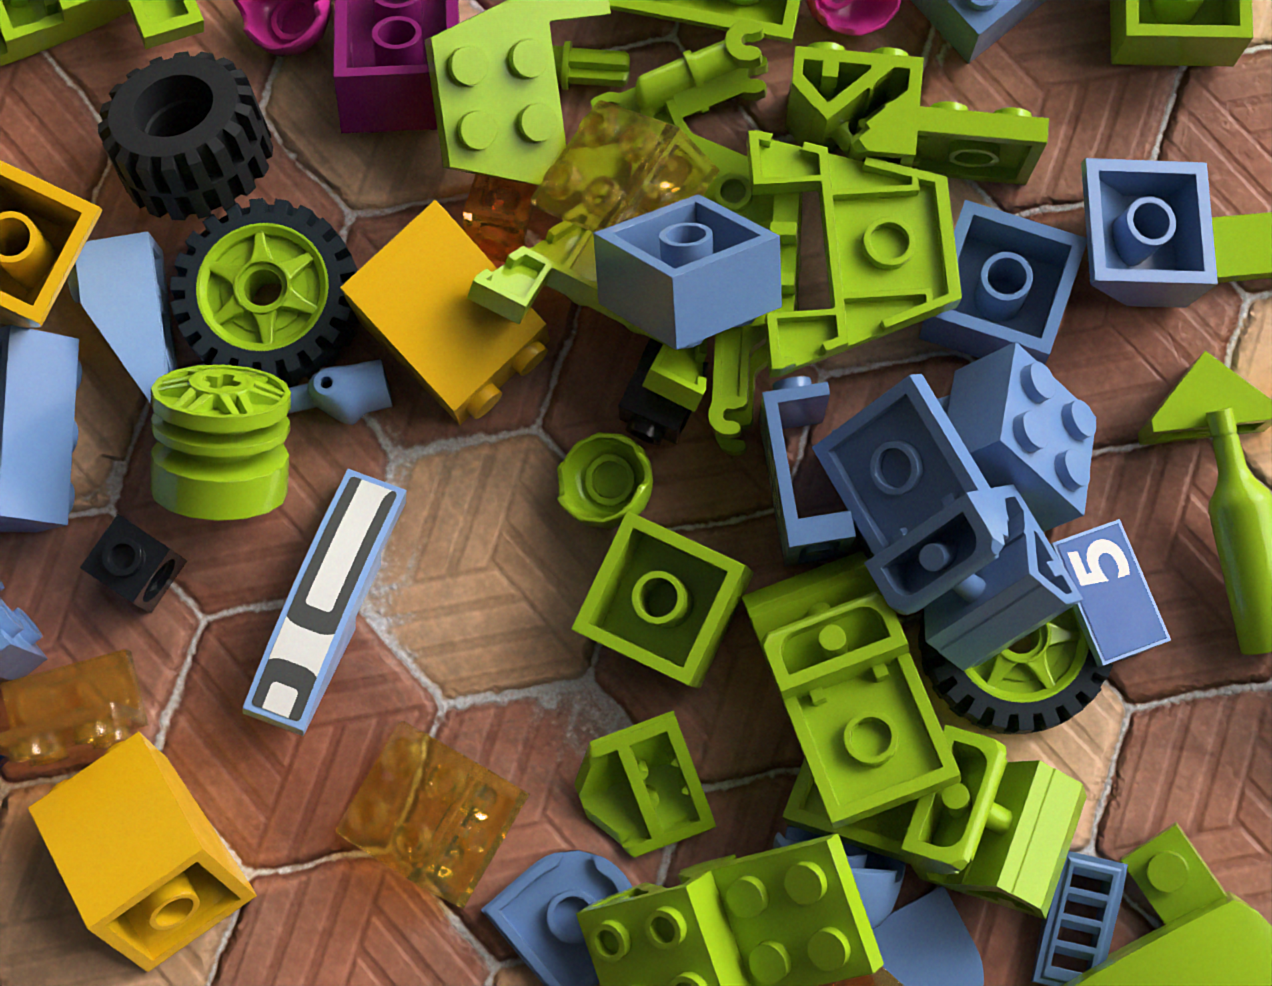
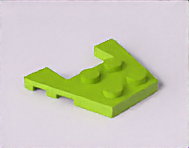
M506 0L424 40L443 168L515 183L536 185L574 195L590 196L618 204L636 202L629 146L573 154L567 152L549 23L603 17L611 14L609 0Z
M759 130L748 131L746 146L751 195L811 191L819 193L831 309L766 313L764 328L769 378L781 377L958 307L962 299L947 176L866 157L865 162L829 154L828 147L804 142L803 147L772 140L773 134Z
M597 199L549 229L545 239L530 249L525 246L520 247L508 255L503 266L493 272L485 269L474 278L467 299L517 324L521 323L543 286H548L566 295L574 303L588 306L624 324L630 331L646 335L662 343L663 346L655 358L642 386L693 412L696 411L706 391V378L703 377V362L707 356V338L695 347L675 350L599 304L593 233L635 218L634 216Z

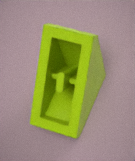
M1204 351L1189 366L1137 433L1139 446L1212 438L1206 413L1232 407L1237 427L1236 433L1238 435L1264 432L1272 426V400L1207 351Z

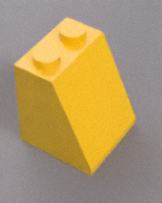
M0 160V322L6 325L25 328L41 327L103 210L93 203Z
M434 200L348 279L340 289L359 323L461 425L470 415L475 419H479L490 411L502 396L499 388L516 372L524 376L532 371L546 356L548 349L545 345L550 341L547 324L532 307L529 308L521 323L517 324L467 299L476 275L485 269L493 272L497 268L449 213Z
M139 731L125 741L111 746L102 757L73 777L57 783L47 795L28 807L87 929L146 972L157 967L257 896L168 758Z

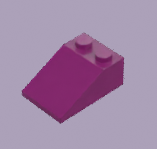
M335 0L333 77L341 134L438 130L424 40L460 23L459 0Z

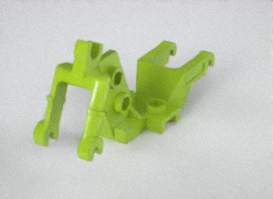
M742 19L732 24L726 33L725 40L693 53L687 50L682 53L683 57L639 76L636 81V87L622 93L606 92L594 97L590 103L596 117L610 111H618L622 114V118L617 124L601 129L607 145H614L628 139L632 132L638 129L635 187L638 191L668 204H673L699 194L780 235L782 307L771 312L799 311L798 291L799 272H801L800 246L803 192L751 195L748 156L693 134L683 120L699 112L702 115L709 113V108L739 96L750 101H758L766 97L767 86L765 82L759 79H750L749 77L768 72L767 58L762 55L758 47L744 45L747 42L752 43L762 40L764 37L762 23L756 20ZM766 314L756 317L749 325L732 327L715 334L712 403L709 408L708 418L715 432L719 447L729 455L738 456L745 454L747 451L743 440L733 438L739 437L742 431L750 429L753 425L755 378L761 370L768 366L764 328Z

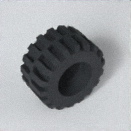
M187 51L175 53L173 58L163 60L162 56L149 61V66L141 70L135 68L126 75L128 80L124 84H116L109 92L112 100L102 104L99 113L102 122L98 124V134L126 192L129 193L132 201L139 208L146 207L149 214L159 218L169 213L172 220H186L191 214H196L198 219L212 216L211 211L219 207H223L224 211L236 205L235 199L241 194L248 196L256 188L254 179L263 178L269 169L266 159L273 156V145L270 140L272 136L249 80L242 69L236 70L234 63L225 57L215 60L213 53L200 52L196 56H190Z

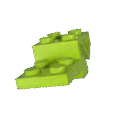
M815 42L808 45V47L795 46L788 91L785 128L802 147L804 142L828 147L829 154L840 147L847 155V158L865 162L866 157L947 176V178L1026 185L1048 143L1049 118L1032 117L1031 112L1022 108L1007 107L997 109L994 113L968 111L967 106L949 101L937 102L930 107L920 106L923 57L908 56L907 52L891 47L877 48L871 51V53L847 51L843 46L833 42Z
M863 551L741 596L789 722L792 723L833 830L961 782V773L909 653V644L895 611L889 607L864 564L868 559Z
M945 725L943 733L961 773L960 783L833 830L804 758L782 816L788 825L821 836L838 833L843 843L911 864L921 880L1046 920L1087 798L1081 782L1040 760L1007 762L1005 758L1007 755L1006 746L994 738Z
M838 833L740 858L733 854L694 864L680 870V873L677 874L680 884L675 887L665 888L662 885L658 886L644 882L595 901L576 913L601 986H818L874 974L884 965Z

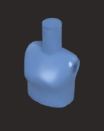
M382 359L324 368L312 375L308 384L289 388L291 391V408L288 414L317 407L329 416L348 425H354L367 413L393 407L390 387Z

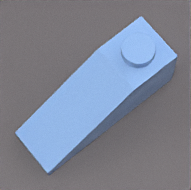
M148 231L86 241L75 262L76 265L73 266L67 277L71 296L75 303L80 302L151 404V387L157 378L178 369L163 250Z

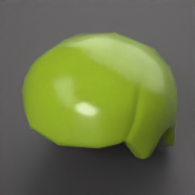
M598 432L579 440L563 459V462L557 466L559 485L557 501L565 511L585 526L603 529L618 527L621 525L627 510L639 516L645 510L651 497L653 488L651 462L645 450L623 434Z

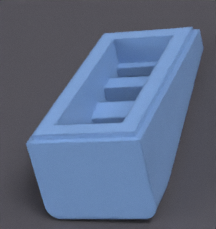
M1068 851L1046 920L1042 919L1031 976L1032 982L1049 986H1061L1082 974L1081 972L1051 966L1054 953L1088 960L1086 971L1107 959L1123 894L1127 864ZM1072 874L1101 880L1100 893L1070 887ZM1066 900L1097 907L1095 920L1063 913ZM1060 927L1091 933L1090 947L1057 939Z

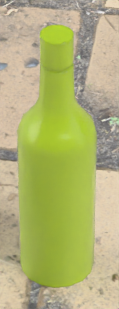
M1232 407L1206 413L1210 434L1213 437L1212 443L1218 469L1217 485L1208 503V514L1241 654H1264L1272 652V494L1267 487L1253 476L1247 467L1240 439L1236 433L1237 427Z

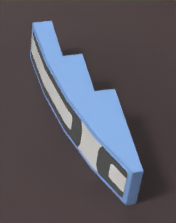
M347 469L313 539L267 644L243 705V714L304 736L356 629V616L381 567V553L406 504L407 490Z

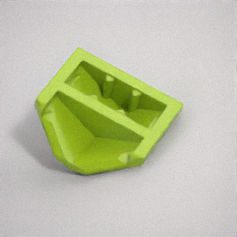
M674 711L589 742L574 782L575 788L587 818L618 841L623 849L634 858L717 827Z

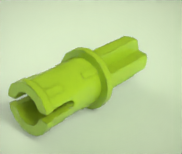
M565 41L564 46L552 45L557 82L562 85V90H569L570 84L613 87L627 85L630 74V57L627 52L572 48V41Z

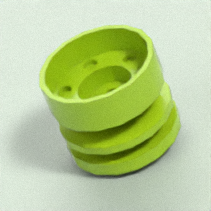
M224 364L197 365L177 369L157 378L151 387V405L154 410V414L151 417V429L154 438L158 440L151 450V492L154 501L168 511L180 515L215 521L247 519L269 513L282 505L288 494L289 454L283 444L290 432V421L287 414L291 408V391L287 383L268 372L250 367Z

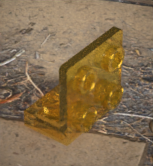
M600 100L582 119L578 130L555 164L548 169L542 183L531 197V202L541 211L594 233L699 194L703 196L720 170L680 127Z
M127 649L0 683L10 726L9 731L0 733V755L8 756L10 763L29 761L30 767L53 764L69 758L67 750L69 747L92 743L93 749L109 748L131 737L130 730L149 725L132 652Z
M401 721L398 723L342 817L336 832L414 884L464 909L530 794L409 723Z

